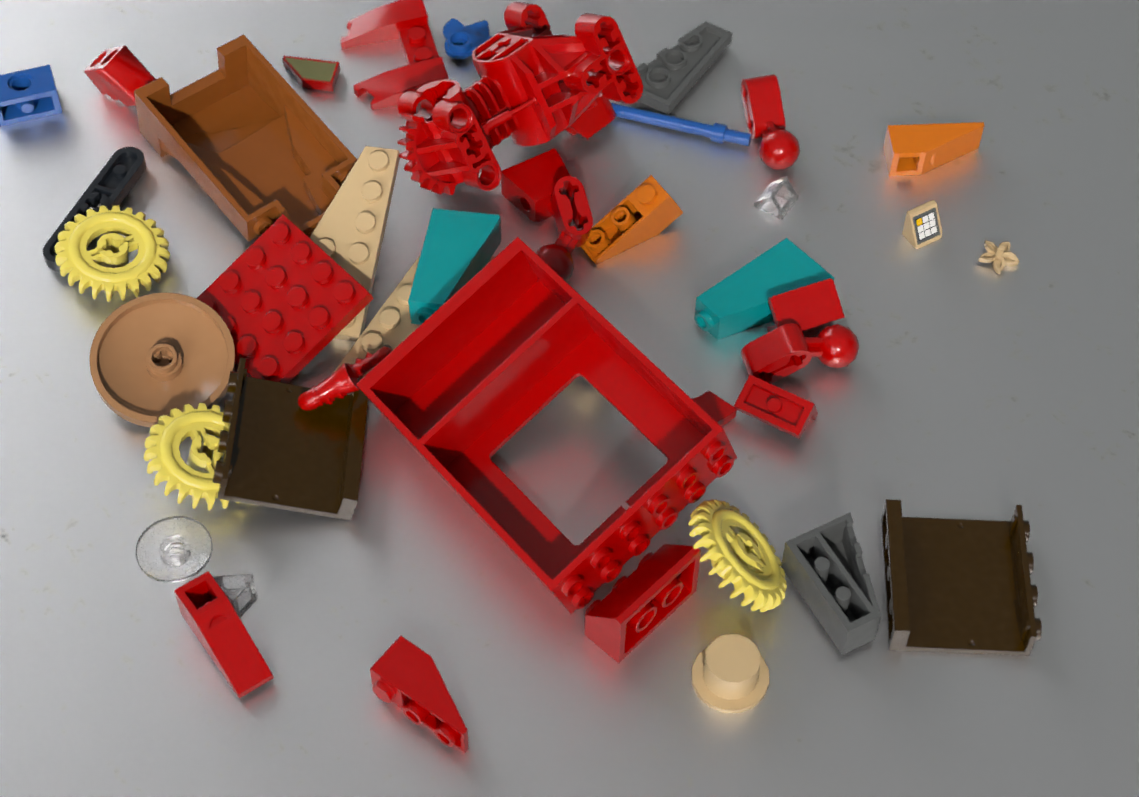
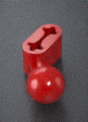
M776 75L742 79L741 94L748 132L752 134L751 139L763 138L759 146L761 160L773 170H784L792 166L800 154L799 141L792 133L785 130V116Z
M573 176L560 178L554 186L551 197V208L559 236L554 244L544 245L535 252L565 281L571 277L574 270L571 254L575 247L586 243L593 225V217L584 186L580 180Z
M790 323L782 325L745 345L741 350V356L748 377L751 374L773 384L808 365L812 357H817L825 366L831 368L847 367L857 357L859 342L857 336L849 327L839 324L825 327L817 337H804L801 327L798 324Z

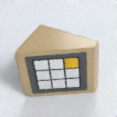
M935 200L928 201L906 213L902 235L916 249H920L942 238V227Z

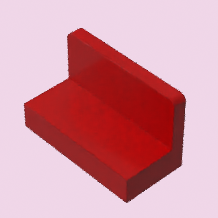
M829 278L769 297L768 302L775 325L766 328L770 332L782 325L793 323L798 324L802 331L845 318L833 279Z
M751 374L734 404L736 410L799 439L809 420H815L818 415L814 403Z

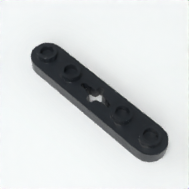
M123 147L111 156L44 245L43 256L49 268L60 271L61 266H58L55 261L57 255L55 244L59 242L58 234L61 231H65V223L75 222L74 216L77 214L86 216V210L90 209V207L94 208L95 212H99V207L97 206L100 204L101 206H106L108 210H111L114 205L120 206L145 172L146 161L140 149L136 147Z

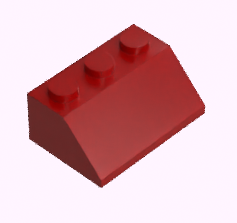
M663 544L655 553H647L632 574L628 577L624 575L619 578L614 584L611 593L602 601L600 599L595 600L588 607L585 613V636L617 663H620L696 592L701 550L699 548L694 549L692 545Z

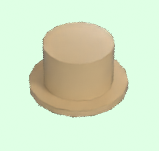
M725 634L717 637L697 655L691 670L692 686L698 698L710 708L723 713H741L754 708L764 699L770 683L769 669L756 644L749 638L739 634Z

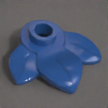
M452 18L443 27V35L446 39L444 44L445 52L448 56L455 59L470 57L475 48L492 37L489 36V25L486 20L464 26L461 22Z

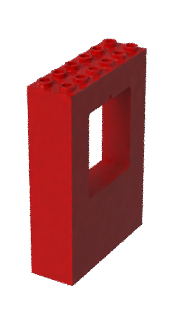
M519 237L515 238L356 384L389 423L570 614L576 609H582L587 606L593 599L595 591L605 582L613 581L621 573L622 566L629 559L642 554L648 548L650 540L661 529L665 530L672 526L678 518V513L689 503L697 502L704 495L706 487L716 477L720 478L727 474L737 459L724 429ZM581 376L643 434L668 461L625 501L629 506L627 510L620 506L581 544L574 545L500 470L491 458L572 381Z

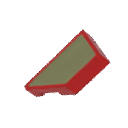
M283 55V67L296 77V81L302 88L334 91L340 73L339 62Z

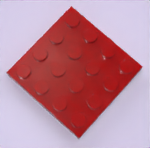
M282 215L196 299L210 306L226 323L233 339L236 362L239 364L240 358H245L244 369H247V373L251 377L288 384L374 298L285 215Z

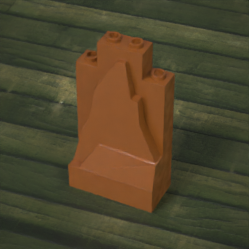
M244 34L217 48L218 70L171 95L169 84L162 77L134 91L139 130L143 137L160 157L169 154L177 159L248 242L261 236L282 215H285L310 238L357 161L356 157Z

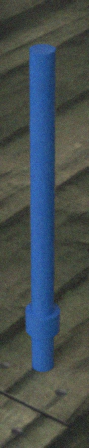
M611 103L616 117L708 137L711 142L724 144L726 141L749 147L752 134L728 129V125L719 123L709 125Z

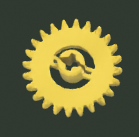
M114 205L111 210H108L106 206H100L99 212H95L91 208L87 209L86 216L82 214L75 215V222L65 223V231H61L58 234L59 242L55 244V252L57 254L55 261L58 266H61L60 275L65 277L67 273H70L68 276L69 286H73L75 282L80 280V294H83L85 289L91 286L94 300L101 290H105L108 302L111 301L114 291H118L121 300L125 301L126 289H130L134 296L138 298L140 284L149 292L152 286L150 278L159 283L161 281L160 271L162 273L167 271L166 262L170 259V253L167 250L169 242L164 238V231L161 228H156L155 220H145V213L138 212L134 215L133 208L127 207L124 211H120V207ZM105 234L97 241V248L87 251L88 245L94 238ZM138 249L137 256L128 264V253Z
M199 403L198 408L194 409L192 405L185 404L183 412L173 408L170 410L169 416L162 415L159 417L158 424L150 427V436L145 439L144 445L147 450L144 453V460L146 462L151 460L147 466V473L151 474L154 471H158L155 475L154 485L158 486L161 482L167 481L164 491L165 496L178 489V504H181L188 495H191L193 509L197 507L201 498H205L207 508L210 511L213 508L215 498L218 497L219 484L212 483L216 461H221L223 453L217 452L219 443L217 437L220 438L221 430L228 431L229 423L222 422L223 412H220L219 405L214 404L211 409H207L205 403ZM187 437H191L192 444L187 462L185 463L180 456L179 446ZM219 499L222 502L223 509L227 508L229 501Z
M711 499L699 504L690 515L692 519L688 525L696 527L691 530L689 536H702L693 545V548L697 549L703 546L708 549V552L700 558V562L708 559L711 561L713 568L709 571L708 575L717 573L724 579L719 584V588L728 585L730 582L733 583L734 590L730 594V598H735L743 592L745 597L741 602V606H746L754 601L751 607L752 611L759 609L760 612H766L780 605L786 595V576L784 569L780 567L782 565L781 560L774 554L776 550L773 545L768 543L766 535L759 531V527L755 522L753 524L750 522L749 517L745 513L741 514L738 508L733 505L730 506L725 501Z

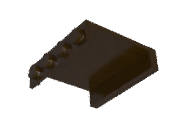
M240 358L237 372L230 371L227 392L233 393L232 401H225L222 422L229 423L228 431L221 430L217 452L224 453L223 462L216 461L212 483L219 484L217 499L351 521L359 495L368 398L359 390L351 392V395L347 394L343 399L335 398L332 405L325 403L321 407L305 411L298 406V397L310 388L246 377L247 369H244L246 359Z
M886 499L881 517L889 650L1029 656L1035 641L1041 639L1042 625L1040 618H1035L1034 608L1038 600L1037 586L1031 584L1030 575H1032L1034 568V557L1032 552H1027L1026 542L1028 543L1030 537V524L1028 520H1023L1022 505H1016L1011 521L902 517L901 500Z

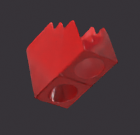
M125 45L105 49L84 70V73L102 94H107L112 99L121 101L125 106H136L134 91L156 80Z

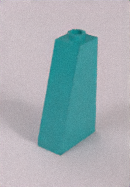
M433 208L408 300L411 324L421 325L487 265L501 243L500 215Z
M785 238L696 297L694 320L703 331H708L714 338L720 340L774 321L768 302L769 297L832 278L834 281L835 277L788 238Z

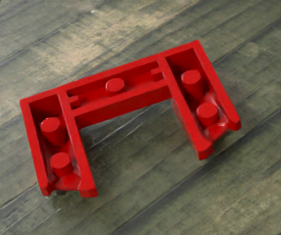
M398 0L377 7L347 22V30L350 31L348 36L341 37V49L399 39L407 62L405 66L386 71L353 85L354 94L357 97L369 93L374 98L370 102L372 110L397 106L399 98L403 93L408 91L416 92L424 84L449 79L443 59L438 55L428 25V14L423 0Z

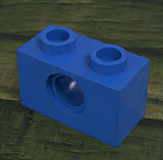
M50 64L0 75V127L63 113Z

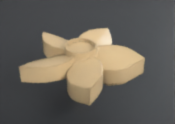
M984 241V247L987 252L980 256L978 262H993V270L998 275L1005 266L1012 267L1018 265L1019 260L1017 256L1009 252L1010 242H1002L997 247L993 242Z

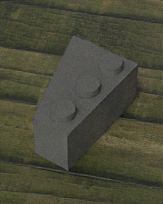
M851 513L785 542L781 568L784 569L790 581L842 655L875 640L882 616L870 575L866 573L862 560L863 552L860 542L857 543Z

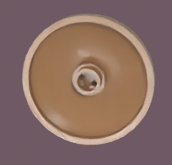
M177 293L148 294L121 305L101 324L93 339L90 350V371L96 390L103 402L124 420L149 428L158 424L160 416H169L170 410L173 408L183 412L185 404L192 405L194 409L198 408L199 403H205L207 409H211L214 404L218 405L227 393L230 371L235 372L236 367L233 339L223 319L216 311L202 301Z

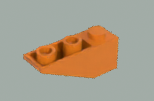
M984 122L887 125L883 150L889 176L922 175L978 149L984 129Z
M650 175L591 228L588 240L580 247L597 265L659 235L684 212L654 177Z

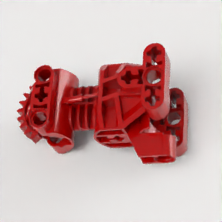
M523 2L510 3L504 12V21L508 30L498 32L472 52V62L481 78L480 80L473 82L470 87H466L464 90L455 80H437L424 84L416 92H405L399 98L397 105L398 113L403 119L407 120L405 126L399 127L400 131L406 133V138L398 141V144L406 146V150L399 154V158L409 160L404 166V170L413 173L411 180L420 183L421 188L431 190V192L440 195L442 193L454 195L455 186L462 182L484 191H491L499 185L502 175L492 148L495 145H499L503 139H507L510 136L516 145L535 146L549 142L564 130L572 136L578 133L585 139H589L613 121L616 113L610 100L633 104L641 98L643 93L641 77L617 22L610 16L585 13L576 21V36L567 34L553 35L547 17L540 6ZM420 102V110H419V112L417 113V112H416V107H417L418 103Z

